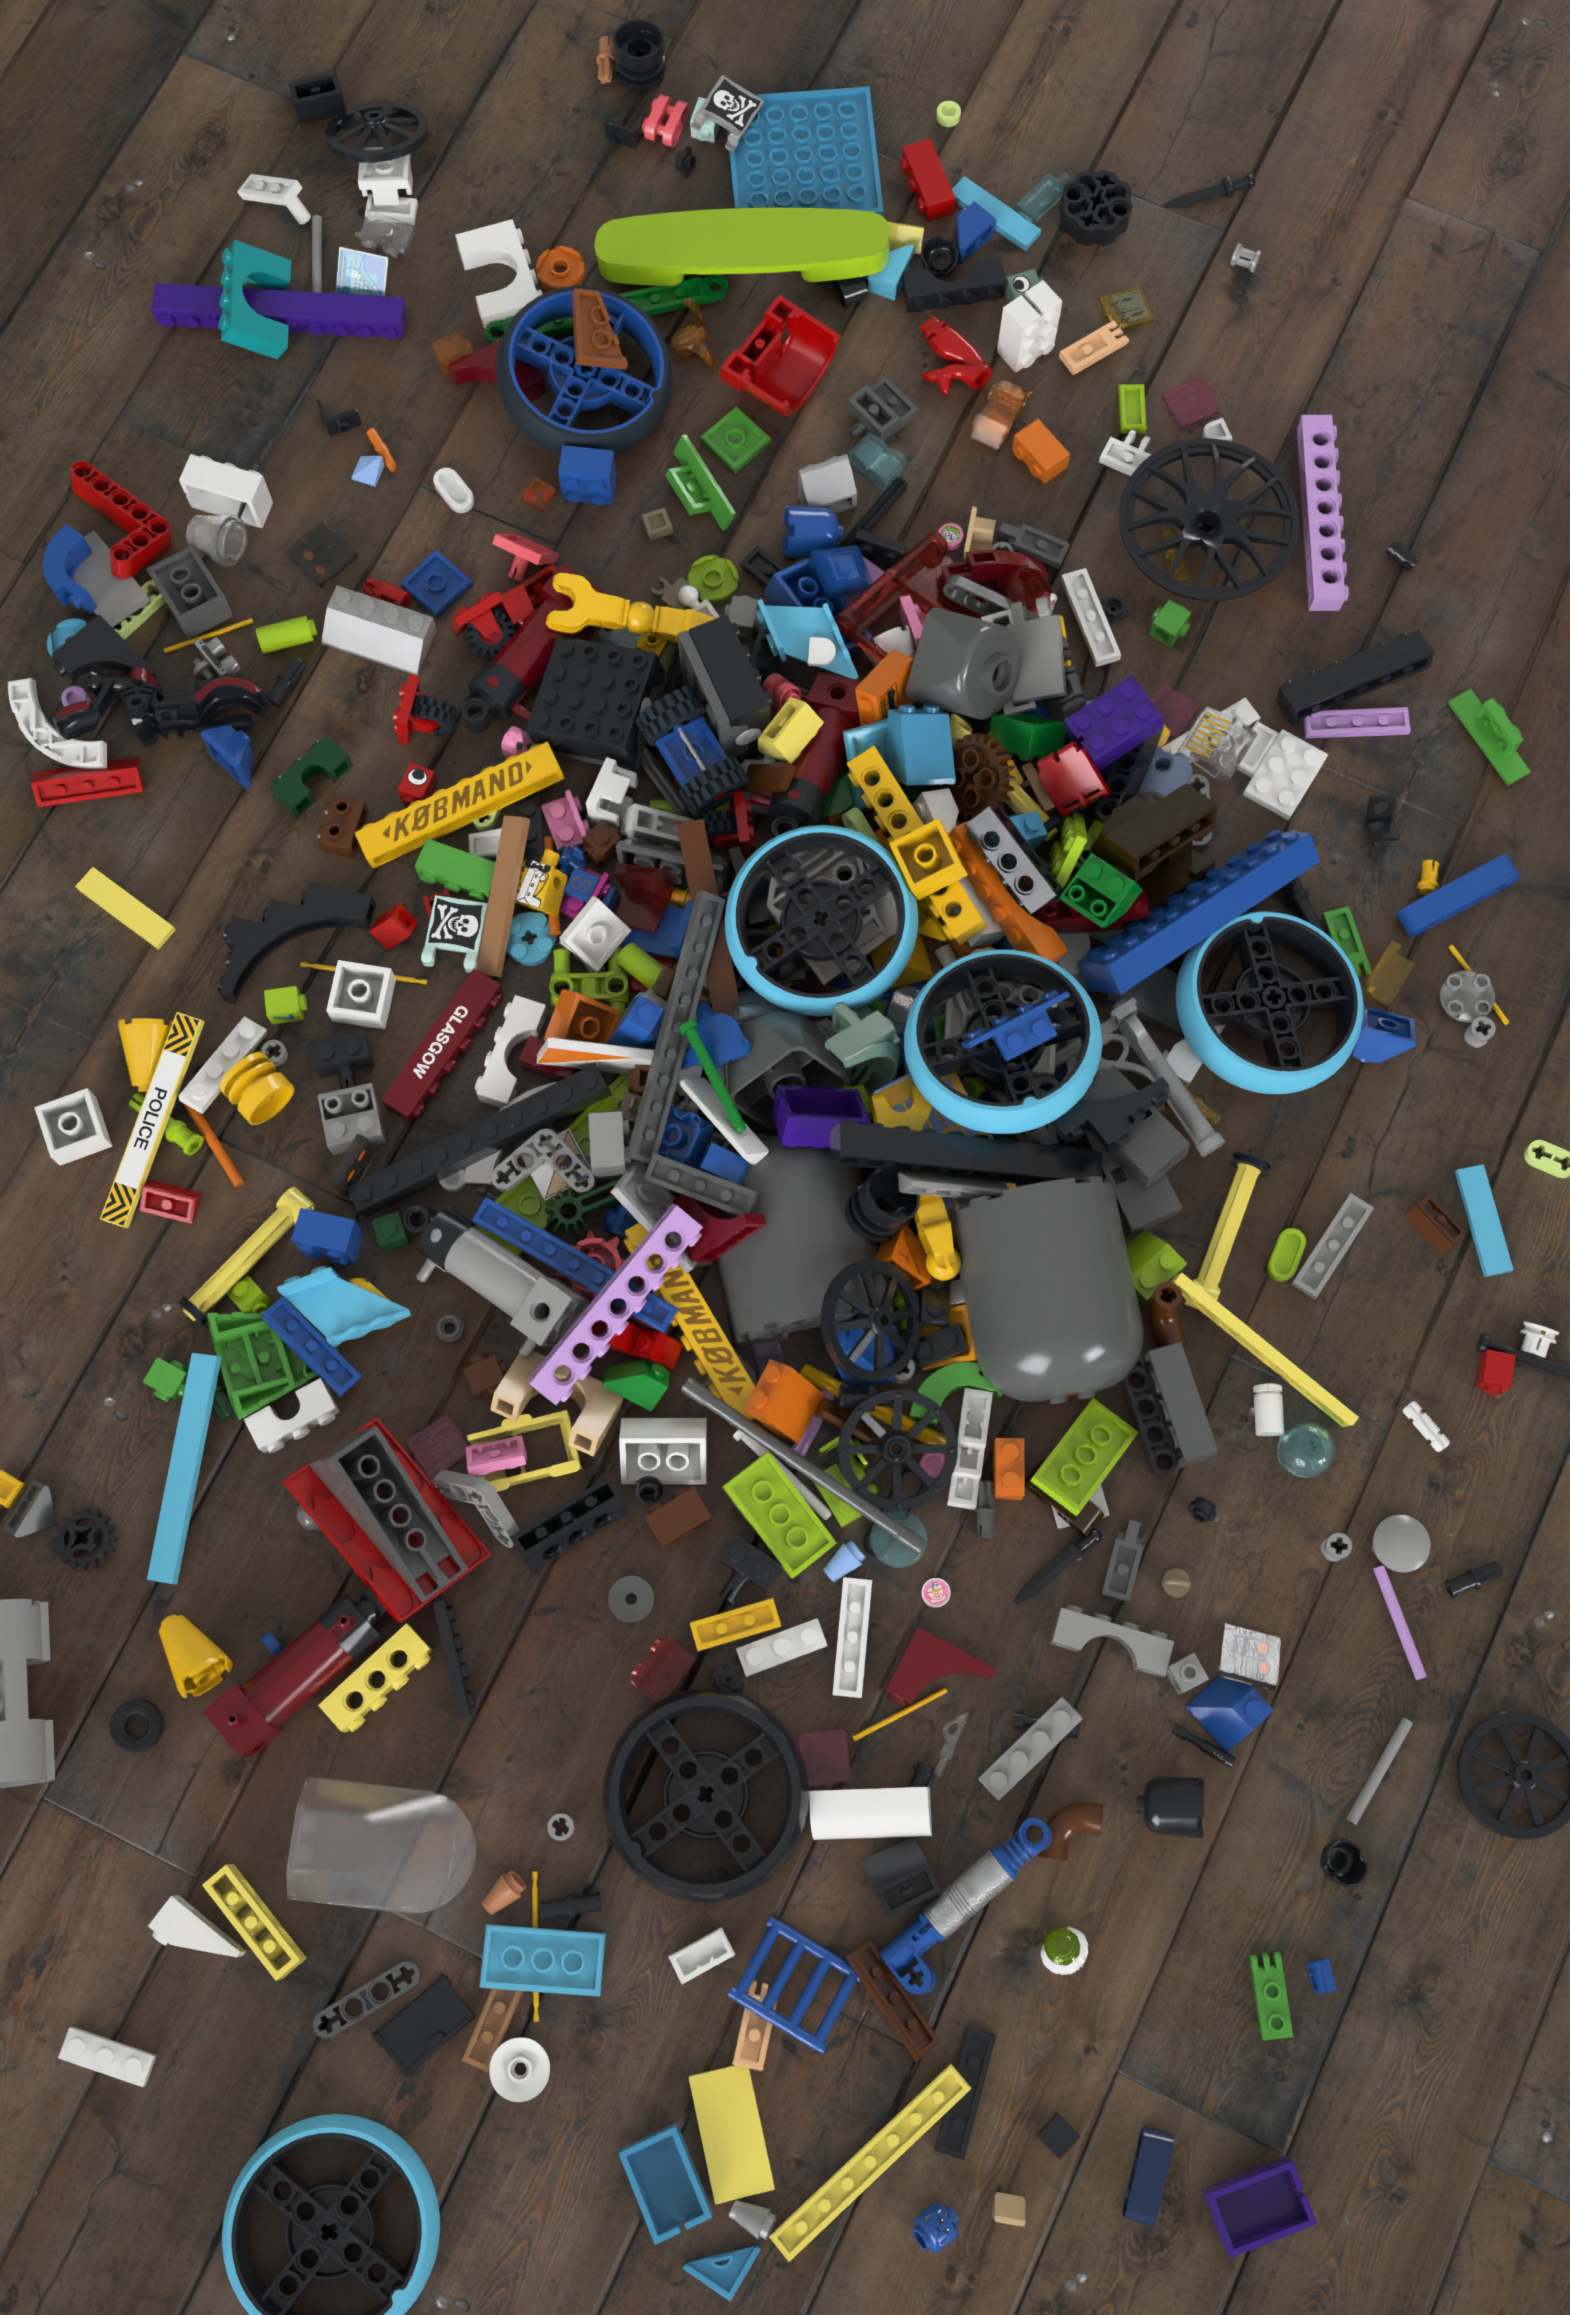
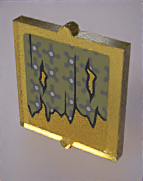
M1140 285L1099 297L1104 311L1103 317L1107 319L1108 323L1115 321L1118 325L1116 329L1120 328L1124 331L1154 322V317L1149 307L1150 301L1146 300Z

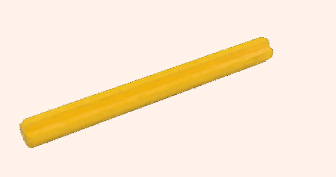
M805 1364L800 1372V1375L821 1390L830 1392L837 1398L839 1397L840 1384L848 1386L808 1364ZM875 1406V1411H867L869 1415L892 1426V1408L888 1406ZM902 1414L901 1432H907L917 1421ZM925 1427L914 1437V1439L924 1444L946 1445L945 1436L928 1427Z

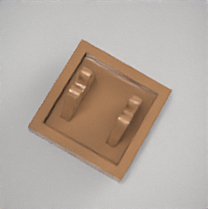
M1031 762L1021 766L1024 783L1019 786L1050 818L1056 815L1055 804L1036 775L1039 768L1035 770Z

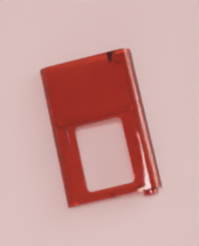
M932 531L837 614L835 622L840 634L847 637L880 663L888 653L862 633L895 604L900 597L910 595L913 604H918L919 610L925 615L933 607L981 620V617L984 616L945 596L943 592L945 582L941 574V565L955 562L946 556L948 550L946 539L940 533ZM977 583L987 589H990L983 583ZM1004 592L1000 594L1004 597H1007V594H1005ZM974 596L979 602L985 603V600L981 597ZM917 649L910 655V657L915 658Z

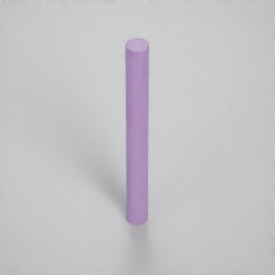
M1385 1566L1374 1568V1573L1416 1680L1425 1678L1427 1675Z

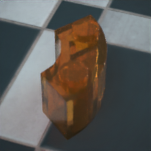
M1004 379L998 384L993 385L987 397L989 402L984 410L975 416L971 428L974 431L971 438L999 450L1009 437L1014 420L1018 421L1030 391Z

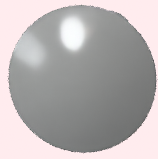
M1470 970L1458 971L1449 975L1440 990V1001L1443 1009L1449 1016L1461 1022L1470 1023L1478 1017H1486L1492 1010L1495 1002V992L1490 983V978L1485 974Z
M1393 1515L1384 1519L1377 1526L1372 1543V1551L1379 1561L1387 1568L1402 1573L1411 1572L1421 1567L1427 1560L1431 1547L1430 1538L1425 1527L1418 1520L1407 1515Z

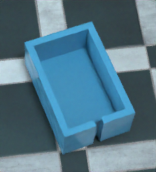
M677 2122L620 2149L618 2154L655 2245L681 2233L682 2225L680 2221L684 2219L685 2228L688 2230L712 2218V2207Z

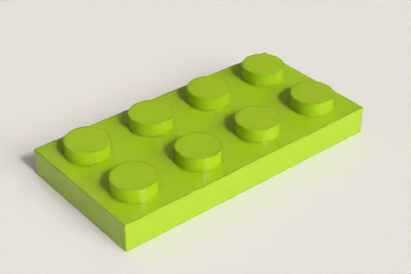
M1073 811L1071 817L1065 818V822L1060 828V831H1062L1059 841L1054 840L1048 853L1051 855L1049 858L1051 862L1050 868H1052L1051 874L1062 888H1064L1087 842L1084 815Z
M1092 1398L1030 1481L1077 1516L1139 1432L1096 1399Z
M766 1451L722 1486L777 1562L782 1565L783 1570L790 1579L796 1577L837 1544L769 1451Z

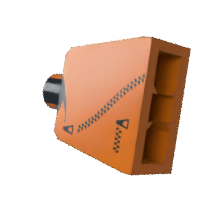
M908 1221L893 1237L887 1241H881L875 1260L887 1262L898 1268L908 1278L914 1290H917L931 1282V1275L926 1268L927 1255L919 1240L916 1223Z

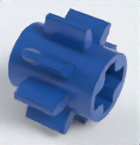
M575 844L572 847L570 845L568 847L562 846L556 852L560 855L556 865L557 870L569 877L574 868L584 870L586 866V860L582 856L584 851Z

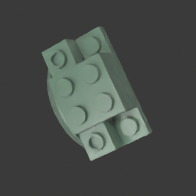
M841 1002L834 1007L829 1039L825 1041V1048L831 1050L836 1055L849 1077L848 1086L863 1085L871 1098L874 1091L894 1081L898 1070L901 1040L895 1032L896 1028L889 1018H885L878 1010L873 1012L867 1005L857 1010H850ZM857 1068L856 1071L851 1075V1071Z

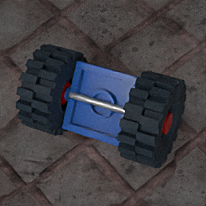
M685 686L680 690H674L671 694H666L663 696L664 698L655 701L652 706H648L645 709L646 711L642 712L636 719V724L651 747L657 746L682 787L679 790L680 796L695 817L710 810L713 811L718 806L727 803L726 801L729 799H733V792L743 791V788H746L748 783H750V779L736 757H727L703 718L705 713H707V709L694 688Z

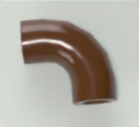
M1171 1282L1160 1283L1155 1288L1150 1302L1151 1322L1159 1348L1182 1342L1183 1347L1187 1345L1178 1312L1182 1292L1176 1284Z
M1092 1802L1071 1803L1055 1811L1046 1822L1052 1830V1843L1047 1849L1040 1851L1038 1857L1068 1861L1069 1844L1074 1835L1084 1832L1101 1834L1104 1804Z

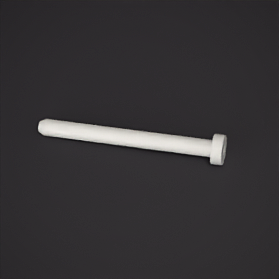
M739 1429L733 1435V1438L737 1441L742 1439L759 1457L766 1451H769ZM769 1451L808 1505L822 1519L827 1520L832 1515L831 1511Z

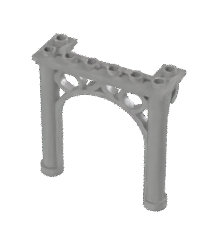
M1133 997L1128 1001L1126 998L1120 1000L1113 1005L1110 1019L1105 1022L1103 1020L1099 1021L1102 1032V1047L1109 1042L1116 1041L1123 1046V1052L1118 1061L1105 1060L1101 1056L1096 1073L1107 1071L1114 1065L1118 1070L1137 1073L1151 1083L1163 1077L1169 1084V1095H1167L1166 1104L1194 1143L1202 1157L1209 1155L1221 1147L1225 1140L1219 1132L1216 1133L1137 1018L1138 1008L1136 1007L1137 1001ZM1080 1037L1068 1040L1065 1043L1067 1046L1060 1051L1055 1049V1071L1065 1065L1068 1067L1067 1075L1062 1081L1069 1075L1077 1062L1076 1058L1079 1057ZM1129 1047L1132 1048L1143 1066L1126 1062ZM1031 1074L1038 1088L1044 1084H1050L1054 1087L1059 1084L1055 1078L1048 1077V1075ZM1049 1123L1048 1130L1045 1126H1041L1036 1131L1030 1133L1034 1140L1040 1141L1043 1145L1059 1143L1056 1132Z

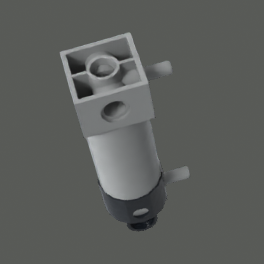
M413 1205L404 1213L403 1223L408 1231L421 1234L418 1252L427 1259L416 1275V1278L421 1282H426L437 1266L442 1271L457 1277L513 1318L510 1324L528 1337L519 1350L520 1354L524 1357H529L537 1344L544 1347H554L591 1302L561 1279L546 1277L480 1230L476 1224L452 1207L445 1208L437 1213L430 1207ZM422 1214H424L425 1221L424 1224L420 1226L418 1223L419 1217Z

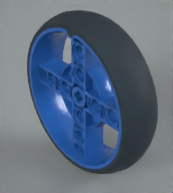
M571 286L555 289L536 297L512 318L499 343L496 356V379L502 402L512 420L530 439L540 446L561 455L562 445L612 450L615 456L642 442L661 421L671 399L673 366L668 346L660 330L640 307L625 297L605 289L589 286ZM574 288L599 291L610 317L609 323L614 335H617L618 338L621 330L637 342L646 354L652 367L654 386L652 387L623 373L622 369L576 365L574 336L558 342L535 330L549 322L573 317L572 292ZM534 349H541L543 352H536ZM516 358L547 373L550 387L557 397L548 417L539 412L521 391L515 373ZM557 360H564L567 363H559ZM604 382H610L613 385L608 386L605 385ZM570 392H577L579 395H572ZM627 393H633L636 396L630 397ZM608 403L636 415L631 420L608 429L581 430L573 428L581 411L597 410ZM565 412L569 416H561L559 413Z

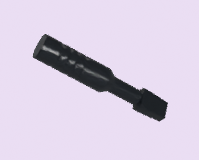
M1176 1725L1172 1732L1179 1738L1195 1744L1202 1752L1230 1768L1236 1759L1233 1755L1207 1740H1201L1190 1734L1189 1730L1179 1725Z

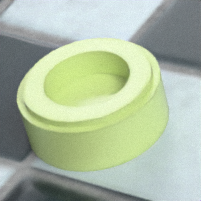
M944 101L939 104L936 114L938 123L945 127L957 125L961 117L960 106L953 101Z

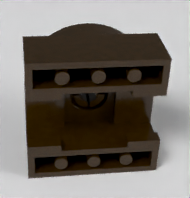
M1186 783L1167 796L1155 791L1137 793L1122 806L1114 808L1109 820L1099 833L1097 840L1091 846V853L1135 881L1141 889H1145L1149 911L1161 907L1167 903L1166 900L1168 898L1183 893L1187 890L1186 887L1189 884L1203 880L1207 877L1206 874L1209 871L1215 869V860L1209 856L1203 857L1193 850L1192 847L1193 840L1197 842L1216 829L1217 804ZM1142 919L1123 922L1124 929L1126 930L1128 924Z

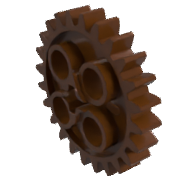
M981 733L964 735L963 739H956V746H952L955 784H945L942 786V789H950L959 810L958 816H963L964 821L973 819L995 801L1005 810L1003 802L1011 801L1007 793L1008 791L1015 790L1009 785L1010 781L1016 780V777L1010 775V771L1015 766L1008 765L1007 763L1011 759V755H1003L1006 746H998L999 740L991 739V735H982Z

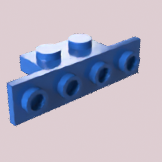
M1056 989L1049 991L1041 996L1043 1001L1035 1005L1029 1002L1017 1008L1018 1014L1010 1018L1004 1015L991 1022L993 1027L985 1031L979 1028L966 1035L968 1040L962 1042L961 1045L963 1048H972L993 1037L1004 1060L1009 1061L1057 1036L1045 1009L1070 997L1068 991L1057 992Z

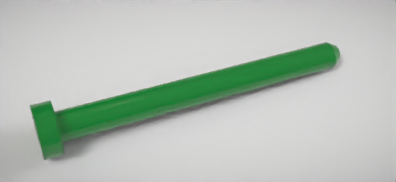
M695 1019L687 1021L678 1029L681 1035L688 1037L736 1132L741 1134L746 1131V1125L696 1030L699 1025Z

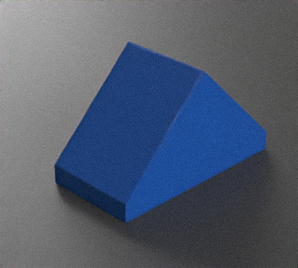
M711 1143L705 1150L697 1169L741 1185L749 1162L743 1157L715 1143Z

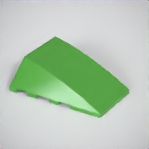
M297 1310L326 1339V1336ZM261 1311V1313L232 1312V1314L207 1313L215 1356L222 1357L219 1370L229 1402L238 1420L318 1376L261 1319L262 1314L266 1311Z

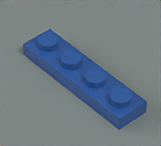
M281 1297L262 1314L261 1319L339 1397H342L361 1379L362 1376L284 1297Z

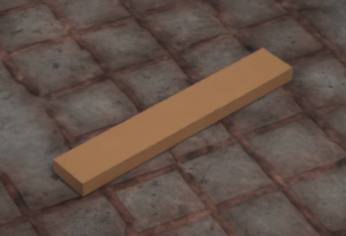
M504 816L476 966V970L489 977L502 978L530 819L526 817Z

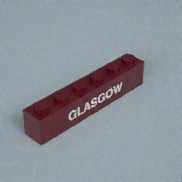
M473 968L382 1097L381 1101L385 1108L411 1124L416 1118L420 1119L427 1109V1102L431 1096L435 1097L440 1092L443 1085L441 1082L447 1074L451 1075L458 1064L457 1059L462 1052L466 1053L473 1043L472 1038L478 1030L482 1031L492 1009H497L501 1005L504 998L501 984Z

